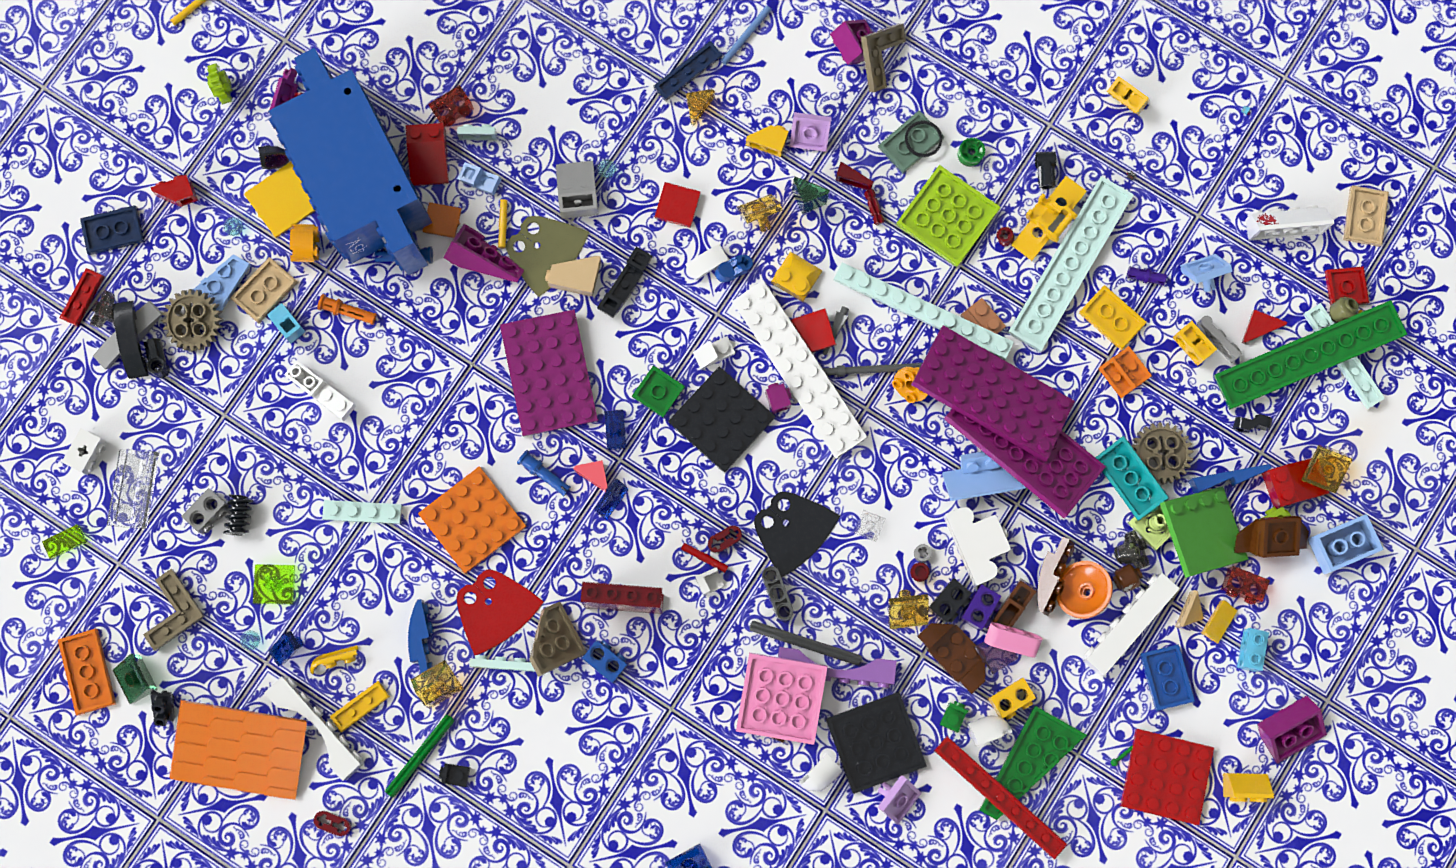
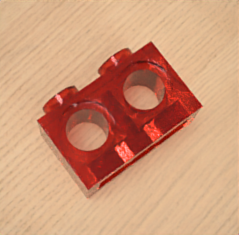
M460 85L428 104L438 123H443L445 127L453 125L460 117L468 116L474 109ZM458 101H464V104L461 106L455 105ZM444 110H447V111H448V114H447V115H445V116H441V115H440V113H441L442 111H444Z
M1232 566L1227 570L1221 590L1226 591V595L1237 598L1239 596L1244 598V602L1255 605L1256 603L1263 602L1270 580ZM1233 578L1239 581L1238 588L1232 585ZM1252 585L1257 588L1256 595H1253L1250 591Z

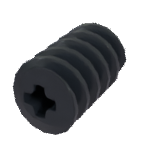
M229 494V497L233 499L228 500L227 503L233 507H229L226 510L231 515L225 517L230 522L225 523L224 526L230 530L223 533L232 536H243V534L249 533L248 530L244 529V526L250 525L245 519L251 518V515L247 514L246 511L252 510L251 507L247 506V503H252L253 500L246 496Z

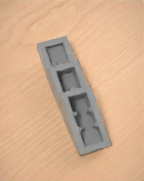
M148 301L136 311L137 319L135 323L139 341L145 337L163 315L151 301ZM116 331L93 355L104 369H110L121 356Z

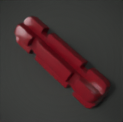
M869 189L865 191L864 195L866 200H868L867 204L871 215L874 216V224L881 225L885 220L883 214H881L882 211L878 200L875 198L874 189Z

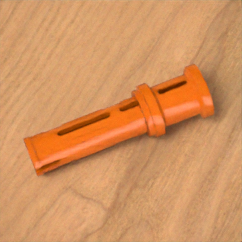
M325 294L321 295L317 309L320 311L323 309L333 312V315L342 314L372 325L377 317V313L344 304L341 299L335 300L326 297Z

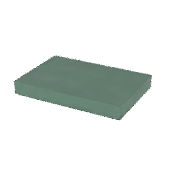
M920 110L878 145L882 153L902 174L922 158L912 154L905 144L906 131L913 123L929 121ZM919 124L910 130L908 143L914 151L927 154L939 143V134L932 126Z

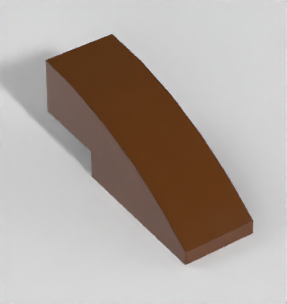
M1020 578L991 622L1013 627L1037 592V588Z

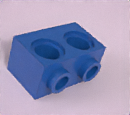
M596 640L582 659L614 684L628 666L625 663L627 659L620 653L616 655L610 651L612 647L604 640L601 643ZM596 649L604 651L602 659L597 660L593 657ZM612 661L619 663V669L616 672H611L608 669V665Z

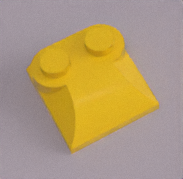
M790 251L780 268L776 271L771 284L804 302L823 270Z

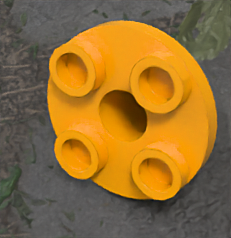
M920 367L901 368L895 374L892 386L909 403L922 401L928 395L911 385Z

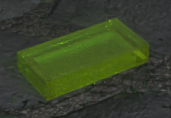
M76 524L42 541V544L49 559H54L86 543L87 540L80 525Z

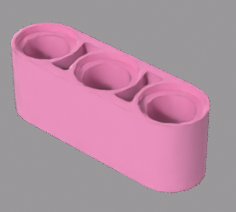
M991 622L984 642L996 648L1029 657H1036L1043 639L1031 632Z

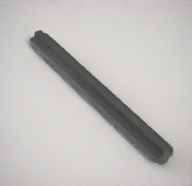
M752 621L750 625V631L857 666L860 665L862 656L757 621Z

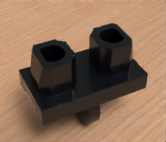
M152 690L150 696L154 725L166 726L168 721H174L175 719L174 695L166 690L162 691V693Z

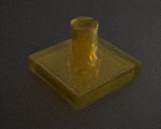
M772 194L737 206L739 214L746 223L758 221L761 232L766 231V228L768 230L772 228L768 219L769 215L783 211L781 204Z
M902 590L898 593V598L888 599L889 629L928 625L929 599L927 594L911 596L909 590Z

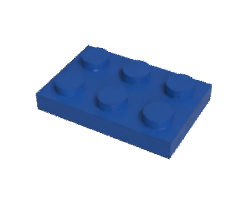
M1179 644L1140 654L1155 711L1195 702Z

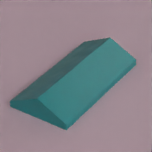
M1122 436L1095 457L1106 466L1102 472L1138 521L1160 507V503L1169 499V496L1125 436Z

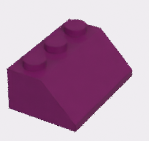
M1308 696L1295 701L1293 704L1279 710L1274 715L1257 724L1260 737L1276 763L1283 761L1327 735L1321 709Z

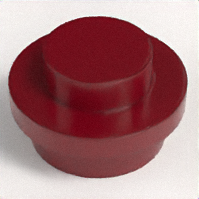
M919 562L912 566L910 574L915 581L923 582L928 579L930 569L925 563Z

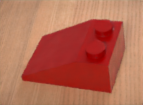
M444 124L406 125L409 172L413 186L449 184L447 137Z
M1317 457L1280 466L1262 473L1272 505L1276 509L1329 494Z

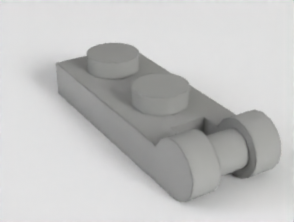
M1210 316L1202 317L1196 326L1231 363L1242 355L1239 352L1238 346L1230 343L1225 333L1212 324L1213 321Z

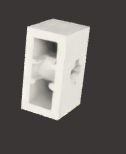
M80 428L62 463L88 475L89 472L94 470L98 456L105 451L107 441Z

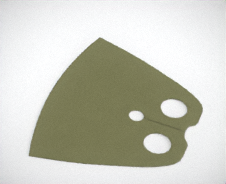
M529 216L522 222L519 233L511 236L507 241L506 250L510 259L524 270L521 275L524 281L540 297L550 289L548 281H545L547 270H551L553 264L576 260L589 232L557 220L540 216ZM530 223H537L539 225V231L536 234L528 232L527 227ZM516 241H522L525 244V249L522 252H516L513 249ZM536 242H539L541 245L538 249L534 247Z

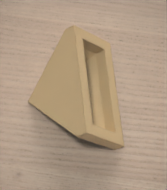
M1193 590L1189 592L1175 625L1177 628L1204 619L1198 591Z

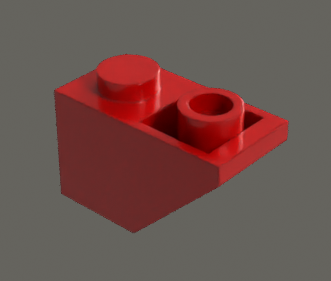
M178 175L173 180L161 181L156 183L155 186L150 187L157 197L179 207L198 201L192 181L187 175Z

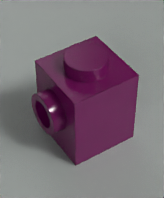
M784 383L769 385L768 389L765 390V395L772 413L775 414L790 409L791 402L789 399L792 396L789 388H785Z

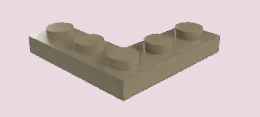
M904 23L896 24L861 37L869 92H877L887 88L882 51L906 42Z
M173 569L168 570L155 579L176 612L143 634L154 651H157L205 617Z

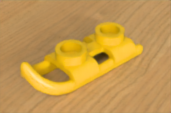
M358 645L316 657L311 663L310 673L314 674L315 668L321 664L328 669L337 665L336 661L342 660L344 663L355 661Z

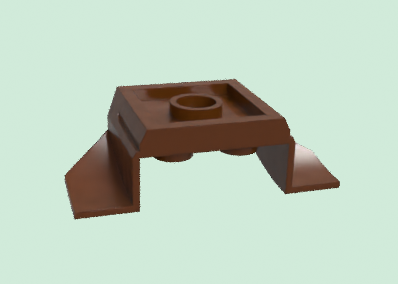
M1299 516L1266 517L1260 520L1257 518L1236 535L1234 552H1250L1263 558L1298 556L1300 549H1307L1309 531Z
M930 623L917 636L926 645L928 653L941 667L971 694L985 682L984 653L957 625Z

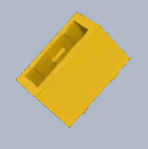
M1223 773V797H1230V801L1248 802L1247 798H1249V802H1267V798H1274L1268 774Z

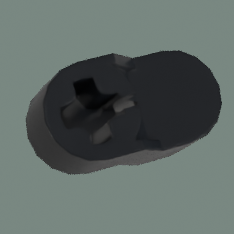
M1262 414L1255 415V418L1252 420L1235 417L1232 429L1242 433H1249L1253 428L1269 431L1273 419Z

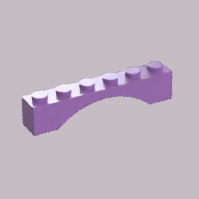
M779 647V658L817 664L806 657L799 649ZM877 658L859 668L849 670L827 668L825 681H831V678L839 679V683L850 684V680L858 681V685L870 686V683H878L877 687L889 688V685H894L897 661Z

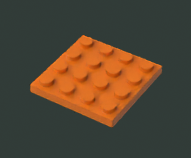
M480 466L418 513L464 574H467L527 527Z

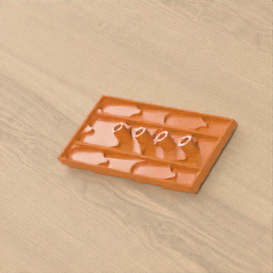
M180 699L169 778L177 781L295 800L307 721Z

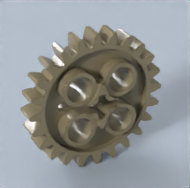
M189 289L188 292L187 290H182L181 294L175 293L176 299L169 298L171 305H165L168 312H162L163 315L167 316L166 319L162 320V322L167 323L163 330H169L166 337H173L171 343L177 342V348L183 347L184 350L191 349V351H197V348L198 350H204V346L210 347V342H216L214 335H221L217 329L223 328L222 325H219V322L224 319L218 316L222 311L216 309L219 303L213 304L215 298H208L209 293L202 294V290L195 291L194 289ZM200 306L203 307L202 315L199 313ZM182 307L185 308V314H184V315H182V313H181ZM201 325L204 327L203 334L200 332ZM183 326L186 327V333H185V334H183V332H182V327H183Z
M1159 422L1157 428L1152 423L1150 429L1145 426L1143 432L1139 431L1137 433L1139 438L1132 440L1136 445H1132V447L1156 480H1161L1162 485H1164L1167 480L1171 484L1174 482V478L1179 480L1181 479L1180 474L1183 476L1186 474L1185 469L1191 467L1187 462L1193 461V458L1189 457V455L1194 451L1188 450L1192 443L1185 442L1188 436H1181L1183 430L1176 432V425L1170 429L1169 423L1163 427L1162 423ZM1167 439L1174 442V448L1168 447ZM1148 440H1152L1155 443L1154 449L1148 446ZM1161 450L1165 455L1162 457V454H1158V451ZM1169 458L1174 459L1176 463L1175 467H1172L1168 464ZM1149 459L1156 461L1157 466L1155 468L1150 466Z

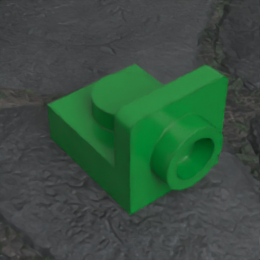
M954 701V704L948 703L939 725L958 733L965 715L968 713V710L964 709L965 705Z

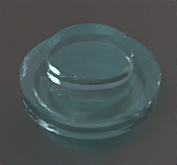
M608 159L602 160L597 167L599 175L603 178L612 177L616 172L615 163Z
M228 218L224 223V230L230 236L239 235L243 230V223L239 218Z
M252 630L245 631L240 637V644L246 650H253L260 643L258 633Z

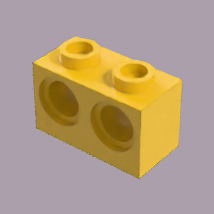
M1119 76L1107 90L1110 96L1137 115L1141 113L1150 101L1146 95Z
M1193 321L1172 337L1197 366L1217 350Z
M1023 677L989 697L988 700L998 717H1005L1008 720L1017 714L1015 712L1017 709L1022 707L1024 710L1033 705L1032 700L1036 697ZM1019 689L1023 690L1026 694L1023 701L1017 698L1016 693ZM1003 699L1009 703V708L1006 711L1000 707V702Z

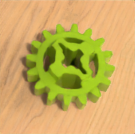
M217 63L207 66L209 76H206L207 83L213 96L218 97L222 105L232 102L230 95L233 91L232 84L226 71H221Z

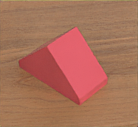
M602 460L576 465L573 468L574 472L607 493L608 485Z

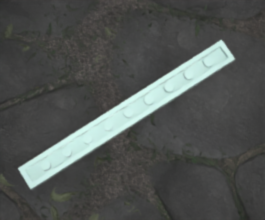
M843 262L834 277V281L939 330L944 325L1006 360L1014 343L1003 336Z

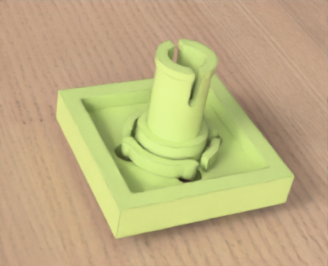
M1161 506L1147 515V517H1150L1149 519L1144 517L1138 521L1134 516L1128 522L1154 551L1171 536Z

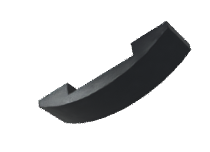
M636 247L627 260V264L610 291L605 294L597 309L614 318L640 281L652 259V255Z
M134 302L113 304L115 331L127 376L129 379L149 376L145 357H142L135 323L137 316Z

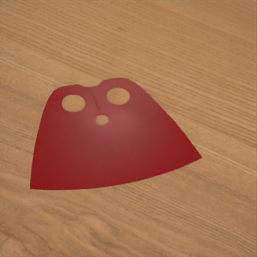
M490 569L483 571L478 575L474 584L465 585L457 593L458 611L474 655L481 654L511 637L531 619L544 601L524 586L500 572ZM493 577L496 581L494 588L486 589L483 585L484 579ZM473 592L476 595V601L473 604H467L464 601L466 593ZM487 598L492 600L490 605L485 604Z

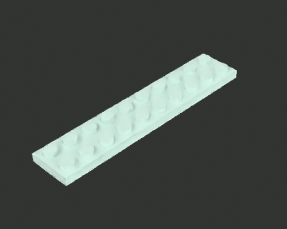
M1102 176L1099 178L1080 210L1078 217L1068 230L1008 334L1037 351H1042L1134 194Z

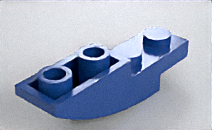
M418 599L414 605L409 623L408 652L410 662L419 663L422 679L428 680L432 679L434 667L433 663L428 660L430 648L424 640L432 639L431 634L434 633L432 622H428L427 614H430L428 604L424 603L422 599Z

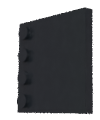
M900 692L825 718L852 794L927 767Z

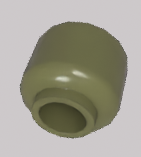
M1341 297L1331 304L1329 308L1330 317L1336 323L1357 315L1359 313V305L1353 298Z

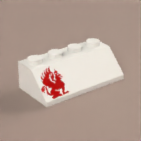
M1317 205L1309 206L1306 209L1293 207L1287 211L1273 209L1270 212L1264 213L1262 210L1251 212L1246 218L1249 241L1323 234L1334 224V219L1325 207L1318 208Z

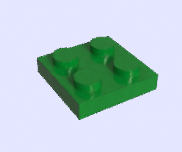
M653 365L633 393L632 398L664 418L685 386Z

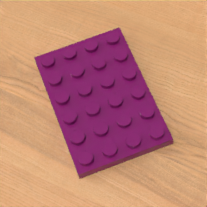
M575 309L500 324L523 437L598 421Z

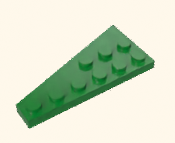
M1034 706L995 779L1014 797L1020 799L1087 735ZM986 798L979 808V811L995 820H998L1003 815Z

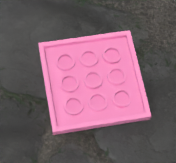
M749 652L736 731L814 745L827 666Z

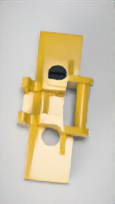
M1065 176L1048 199L1042 193L1032 210L1029 209L1026 213V218L1030 222L1011 246L1032 261L1049 239L1057 243L1059 236L1070 222L1078 217L1073 209L1087 191ZM1062 213L1066 217L1055 231L1051 232L1048 228L1058 215ZM1033 229H1041L1043 235L1039 238L1034 237L1032 234Z

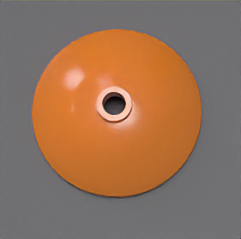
M1079 561L1069 565L1064 573L1059 576L1065 583L1062 594L1057 597V602L1061 609L1070 616L1079 619L1091 618L1100 614L1108 606L1113 594V584L1109 573L1099 564L1092 561ZM1091 590L1090 595L1086 596V592Z

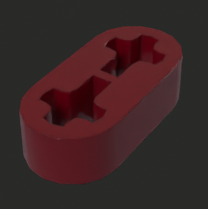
M729 526L713 535L708 540L709 550L713 553H720L738 543L742 537L740 528ZM730 530L738 532L736 535L737 539L735 540L734 538L726 540L725 537L730 535ZM722 539L724 540V542L720 544V549H717L716 547H711V545H713V540H716L717 542Z
M328 811L316 813L313 820L317 828L337 836L347 835L352 827L348 819ZM325 814L326 819L331 821V824L324 823L320 825L321 821L318 819ZM345 822L344 826L347 828L340 833L339 828L334 826V823L341 824Z

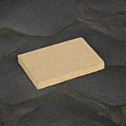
M1353 185L1350 187L1343 240L1378 247L1382 246L1389 192Z
M269 257L230 298L259 324L298 282Z

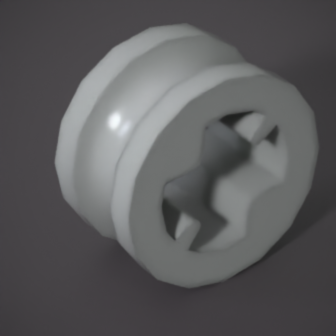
M925 544L918 545L914 550V557L918 562H926L932 555L931 548ZM918 549H926L925 553L928 554V556L920 558V553L918 552Z

